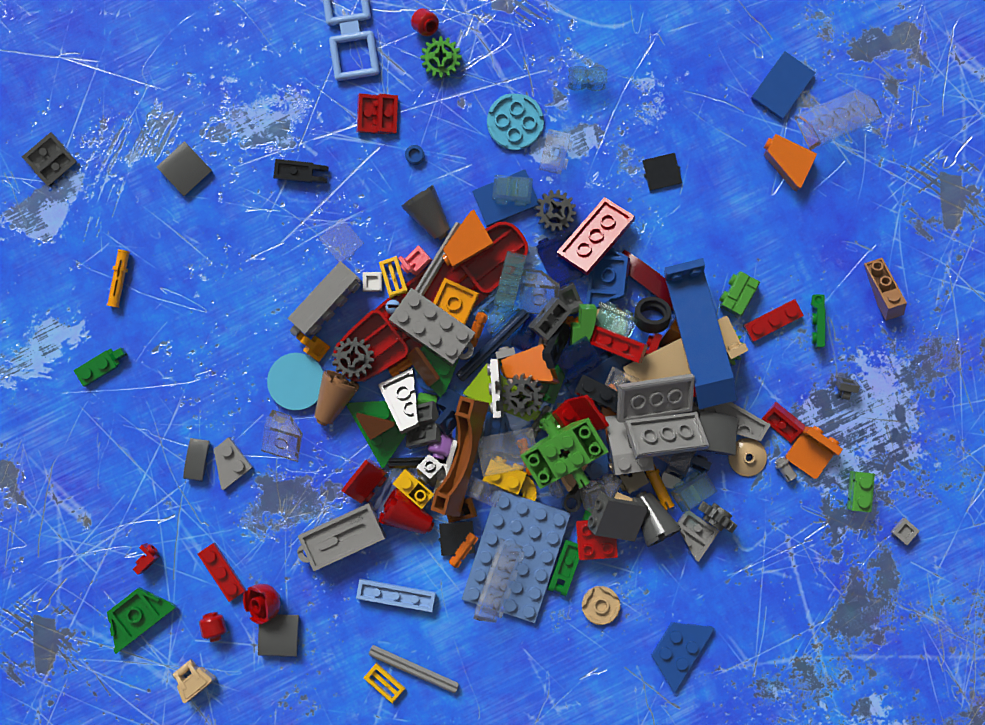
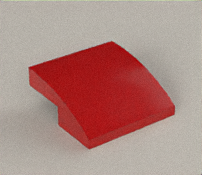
M359 93L356 132L396 134L398 95Z

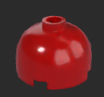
M256 584L247 588L248 590L243 594V604L245 611H249L252 615L250 619L256 624H264L276 617L281 603L279 593L269 584Z

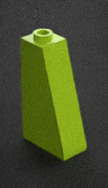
M486 363L463 394L470 398L488 402L490 405L492 403V395L489 394L491 375L488 376V363ZM501 375L502 393L506 392L503 386L508 385L506 382L508 379ZM534 400L529 401L527 406L532 405ZM503 404V411L514 415V409L508 411L509 404ZM539 409L537 411L533 410L530 416L526 412L523 417L518 412L514 416L528 422L531 419L535 421L541 411Z

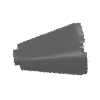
M433 185L401 205L403 210L434 239L438 238L441 240L449 234L447 231L450 227Z
M643 491L636 495V498H640L648 506L641 525L647 547L660 543L665 538L671 537L682 530L680 525L651 492Z

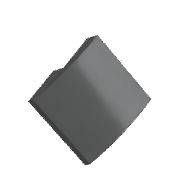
M52 132L22 156L47 186L77 162Z
M185 141L157 166L161 173L183 196L212 171Z
M430 401L417 405L419 426L407 432L406 447L409 449L441 442V432L435 423L439 418L435 402Z
M700 411L699 419L709 447L708 449L698 451L735 456L737 417Z
M277 614L276 617L268 622L259 624L258 656L297 657L299 615Z

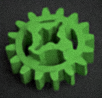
M442 36L439 37V41L432 38L433 43L426 42L427 49L422 48V53L425 54L420 56L421 60L425 61L422 63V67H428L426 73L433 72V78L439 75L440 79H443L445 74L450 78V72L456 74L455 67L460 68L461 66L458 61L462 60V55H457L460 53V48H455V41L450 44V38H447L446 41H443ZM445 47H447L448 49H450L452 52H448V51L445 49ZM442 51L443 60L442 64L440 65L439 57ZM431 64H435L438 69L434 68Z

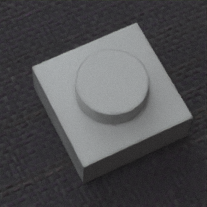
M509 346L498 349V352H495L496 358L499 359L500 363L501 359L516 354L514 347L510 348Z
M902 518L891 530V533L904 545H908L920 532L906 518Z

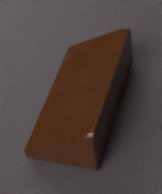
M415 347L407 357L427 386H431L440 380V376L420 348Z

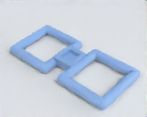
M323 0L326 24L328 26L340 24L341 35L329 38L336 81L374 76L380 72L374 33L372 31L360 32L359 21L371 18L369 0H361L363 13L333 17L330 0ZM367 39L371 68L342 73L337 44Z

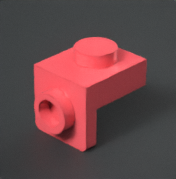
M419 245L406 258L402 256L398 258L402 263L400 267L407 274L411 272L416 276L432 261L430 256Z

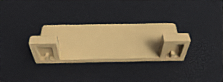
M728 316L718 319L728 359H733L749 351L746 344L740 342ZM681 338L644 356L642 363L632 362L623 367L630 383L691 374Z

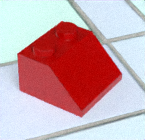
M370 458L366 459L341 491L361 504L364 501L369 502L375 495L373 492L375 487H381L386 481L385 475L387 472Z

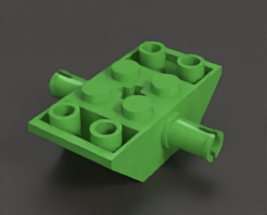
M551 415L546 416V419L545 417L541 419L540 423L549 436L538 441L521 454L522 460L539 488L542 489L568 474L573 475L579 488L584 487L583 484L585 486L588 485L590 480H588L582 470V466L609 452L590 419L586 418L572 422L559 430ZM562 449H564L565 451L569 450V452H568L567 454H565V453H563V452H561V451H562Z

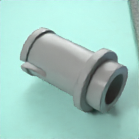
M783 456L774 462L775 468L779 469L786 482L795 479L797 474L789 465L788 458L785 459Z

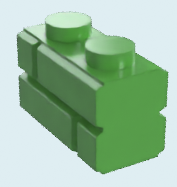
M740 271L736 275L733 274L728 282L730 285L728 291L724 290L719 298V301H721L720 307L737 317H741L744 314L760 284V281Z
M850 471L848 510L872 512L874 473Z

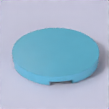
M503 95L489 109L487 116L488 132L493 141L502 148L513 151L526 149L539 139L543 130L544 119L542 110L538 103L527 95Z
M302 353L286 354L275 361L270 368L267 378L269 393L277 404L286 409L303 410L309 408L318 400L324 371L311 356Z

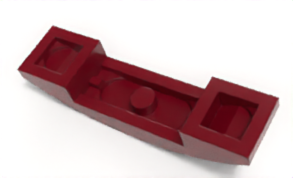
M623 250L622 253L630 258L628 276L657 298L666 301L673 311L665 278L639 258Z

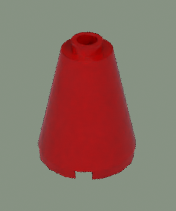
M398 488L393 490L384 504V513L380 512L378 522L383 525L420 534L429 533L434 526V522H432L433 517L424 509L418 507Z

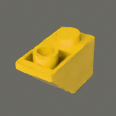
M407 468L392 483L421 509L434 496V493Z

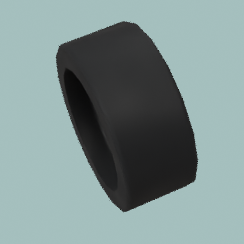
M647 297L637 303L634 312V322L640 330L656 334L668 328L671 320V307L666 301L657 297ZM647 310H655L664 317L660 320H649L641 313Z

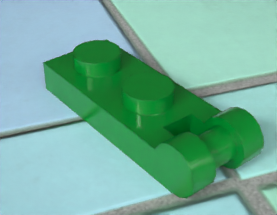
M565 539L548 585V591H557L560 595L566 597L579 562L578 543ZM558 578L565 581L563 585L557 584Z

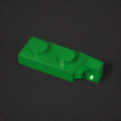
M820 294L812 295L810 304L815 310V313H812L811 323L815 325V332L811 334V343L814 344V348H823L825 346V295Z
M119 348L115 351L109 349L73 371L82 386L86 387L116 369L121 364L119 360L126 356L127 353L124 348Z

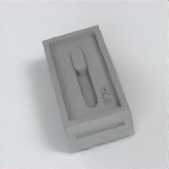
M340 261L288 317L294 324L290 330L291 334L296 337L300 332L308 336L316 335L322 329L321 324L325 320L328 322L335 315L333 311L338 306L341 308L348 299L346 297L351 292L355 293L361 285L359 283L362 280Z
M413 288L409 290L389 318L390 324L452 367L458 359L467 360L474 352L471 340L476 332ZM468 348V351L463 354L464 350Z
M369 502L298 535L301 546L297 550L299 559L302 562H310L313 571H316L384 540L387 536L381 523L378 522L379 518L372 503Z

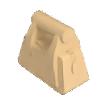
M192 659L173 673L174 678L178 682L177 689L183 703L192 700L216 680L215 675L204 667H198ZM190 670L192 674L187 678L183 675Z

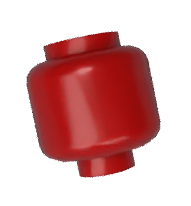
M421 8L412 15L411 26L422 36L428 37L437 31L439 19L437 15L428 9Z
M218 612L202 615L203 619L199 621L202 638L210 639V642L221 640V635L227 631L224 616L218 614Z

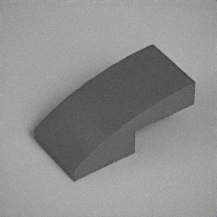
M190 438L184 467V479L203 482L210 441Z

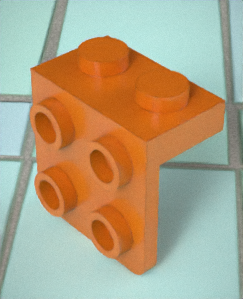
M813 426V428L805 427L804 431L785 455V458H788L790 463L814 479L819 477L833 455H840L843 450L838 446L840 443L832 437L828 439L822 435L824 432L816 426Z

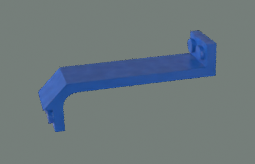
M703 258L668 266L664 270V277L689 370L695 376L694 400L699 409L737 401L734 377L705 277Z

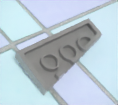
M695 400L693 402L691 412H697L698 416L700 411H707L737 417V435L762 441L771 425L732 402L699 409L695 404Z

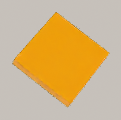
M444 278L433 303L466 325L479 297V293Z

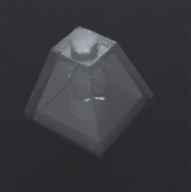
M522 269L518 312L524 309L528 314H539L552 297L558 298L560 284L542 270Z
M275 410L271 411L264 425L261 451L298 462L303 433L291 415Z

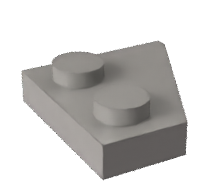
M228 437L214 448L222 490L228 488L253 468L231 437Z

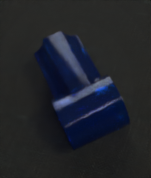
M529 313L530 317L523 323L521 330H518L511 343L512 346L521 351L530 349L535 341L536 333L528 327L536 317L532 313Z

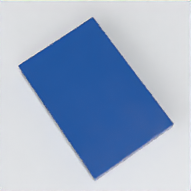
M784 51L751 99L782 120L816 72Z
M525 169L472 191L486 226L539 206L537 203L538 199Z

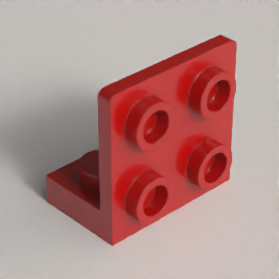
M588 395L567 399L552 413L561 428L586 418L590 419L596 430L605 429L609 426L605 416L600 413L594 401Z
M588 520L576 521L579 560L618 558L617 539L594 535L587 526Z

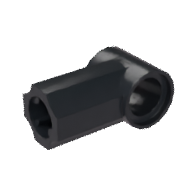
M590 481L588 485L585 486L583 484L584 487L579 488L576 483L573 490L562 499V507L568 512H576L595 484ZM569 498H574L576 501V505L572 509H569L566 505Z

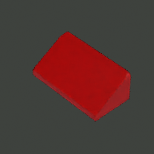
M775 402L762 417V420L771 424L770 427L790 443L805 429V425L778 402Z

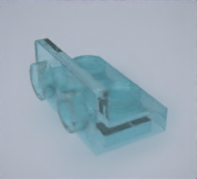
M501 289L493 294L484 305L480 306L473 315L476 317L478 312H484L488 316L486 323L483 324H485L484 328L493 336L520 309Z
M608 301L606 304L599 302L598 305L601 309L596 317L595 325L630 338L638 322L633 317L634 313L627 309L620 311L616 309L617 306Z

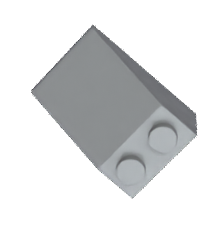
M617 415L606 416V421L609 424L606 429L613 474L621 475L654 470L653 456L635 458L632 448L629 447L624 422L619 423Z

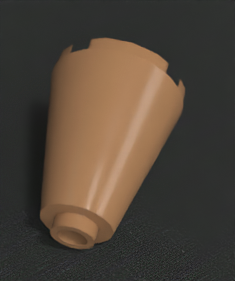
M324 371L314 415L319 424L327 426V424L334 422L358 391L360 386L356 381L351 380L349 382L345 379L346 376L343 378L341 373L336 371Z

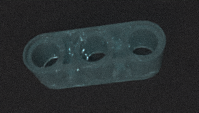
M507 251L494 300L495 306L513 310L526 255Z

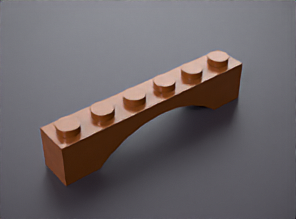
M460 396L455 413L458 428L455 456L448 474L435 491L430 510L443 515L460 516L489 406L488 402Z

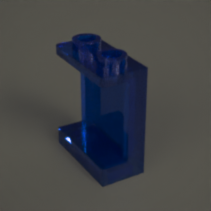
M562 230L555 234V238L550 240L548 237L538 241L539 245L536 246V251L554 290L586 276L585 273L557 255V251L572 235L571 230L568 232Z

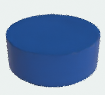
M418 145L409 146L405 151L406 160L412 165L420 164L424 159L423 149Z

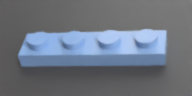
M359 579L356 599L432 612L436 592Z

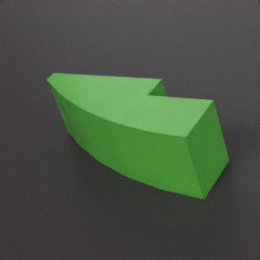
M579 304L578 322H570L569 361L571 365H575L580 359L593 334L597 315L595 304Z

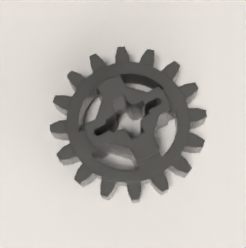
M550 190L548 192L549 196L544 193L542 195L543 200H537L540 206L534 208L539 211L535 217H540L541 220L538 224L544 223V229L551 227V232H553L557 228L560 232L562 231V226L568 228V222L572 223L574 221L571 216L576 215V212L572 211L576 204L570 203L573 198L567 199L566 192L560 195V190H557L555 194ZM554 199H559L562 202H555ZM544 204H545V207L547 208L545 215H544V213H543ZM566 207H567V216L564 214V210H565ZM553 208H554V209H556V208L559 209V211H558L557 213H555V214L552 213ZM548 220H556L557 223H552Z
M348 337L347 343L340 341V348L335 346L334 349L337 353H333L332 358L336 360L332 361L333 366H337V373L342 371L341 375L343 378L349 375V379L352 380L353 376L356 375V378L360 379L361 373L364 376L367 375L366 369L372 370L370 364L374 363V359L370 357L374 356V352L369 351L371 348L370 344L364 346L365 340L362 339L358 342L357 337H355L353 341H350ZM358 349H362L366 355L361 354ZM355 352L356 358L354 359L353 364H351L350 359L352 358ZM340 361H342V363H346L348 365V369H346Z
M522 373L519 378L516 374L513 376V380L508 379L506 381L508 385L503 386V389L506 391L501 394L502 397H506L503 404L508 403L507 410L514 409V415L520 412L521 417H523L527 412L530 416L533 410L537 411L539 409L538 405L543 404V401L540 399L545 396L544 393H540L543 386H537L539 380L532 381V375L526 378L525 373ZM518 384L517 389L512 390V387ZM534 400L532 405L527 406L529 401Z
M702 501L698 507V510L705 514L703 519L719 531L725 528L733 533L738 525L730 520L732 515L716 503L710 506Z

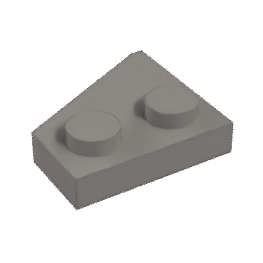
M686 509L677 523L682 529L680 533L694 559L699 562L719 531Z

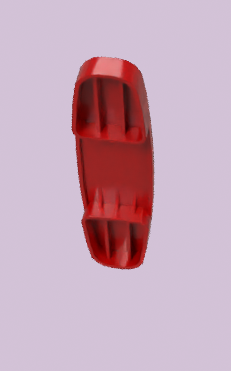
M497 222L489 226L485 230L490 236L493 246L455 268L451 264L447 266L444 261L425 292L424 297L434 302L444 278L479 293V297L474 305L475 308L506 281L526 260L528 243L525 237L515 225L509 222ZM428 268L406 283L408 292L411 288L416 289ZM402 293L400 296L396 295L394 298H387L375 310L370 311L340 340L347 343L348 337L350 341H353L355 337H357L358 342L363 339L365 340L364 346L370 344L371 348L369 351L374 352V356L370 357L374 359V363L370 364L372 370L366 369L367 375L364 376L361 373L360 379H357L356 375L353 376V381L365 382L406 358L415 347L420 349L423 347L389 323L391 315L386 312V303L389 300H397L401 303L407 293ZM388 305V308L398 307V305ZM340 341L336 344V347H341ZM358 349L361 354L366 355L362 349ZM355 352L352 358L350 359L351 364H353V361L356 358ZM340 361L341 364H342L346 369H348V365H347L346 363H342V361Z

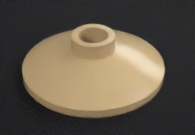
M744 438L736 441V455H728V460L731 468L737 474L754 476L765 467L767 454L760 442L755 439ZM747 454L752 455L751 461L746 460Z

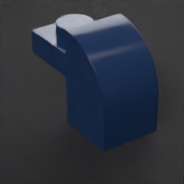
M447 389L436 402L443 413L435 423L440 431L447 436L457 426L455 413L460 398L457 392Z
M695 451L675 453L670 458L665 473L683 480L689 467L702 473H707L712 463L708 462V459L704 456H694Z

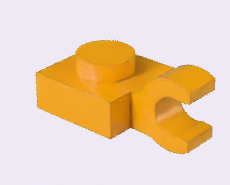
M300 332L296 337L306 346L303 351L318 362L330 349L328 344L315 335L310 339Z

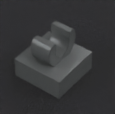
M837 377L835 384L840 390L839 395L841 399L849 400L851 392H859L860 385L856 380Z

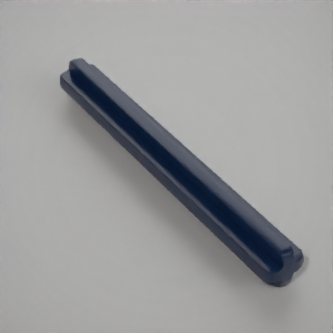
M521 309L456 373L457 377L461 381H465L530 315L524 309Z

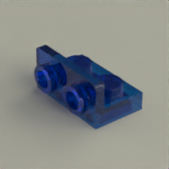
M585 336L563 350L557 364L569 381L580 377L586 369L595 367L601 358Z

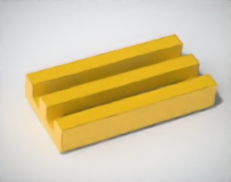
M395 256L379 262L389 297L394 298L396 295L400 296L402 293H408L398 257ZM392 262H395L402 289L399 288ZM386 264H388L396 290L393 292L385 269Z
M377 662L364 676V679L392 704L405 690V687ZM377 669L383 676H385V677H386L391 683H393L399 690L397 691L394 687H392V686H391L385 679H383L375 670ZM373 675V676H374L377 680H379L385 687H387V688L394 694V696L392 697V696H391L388 692H386L379 684H377L370 676Z

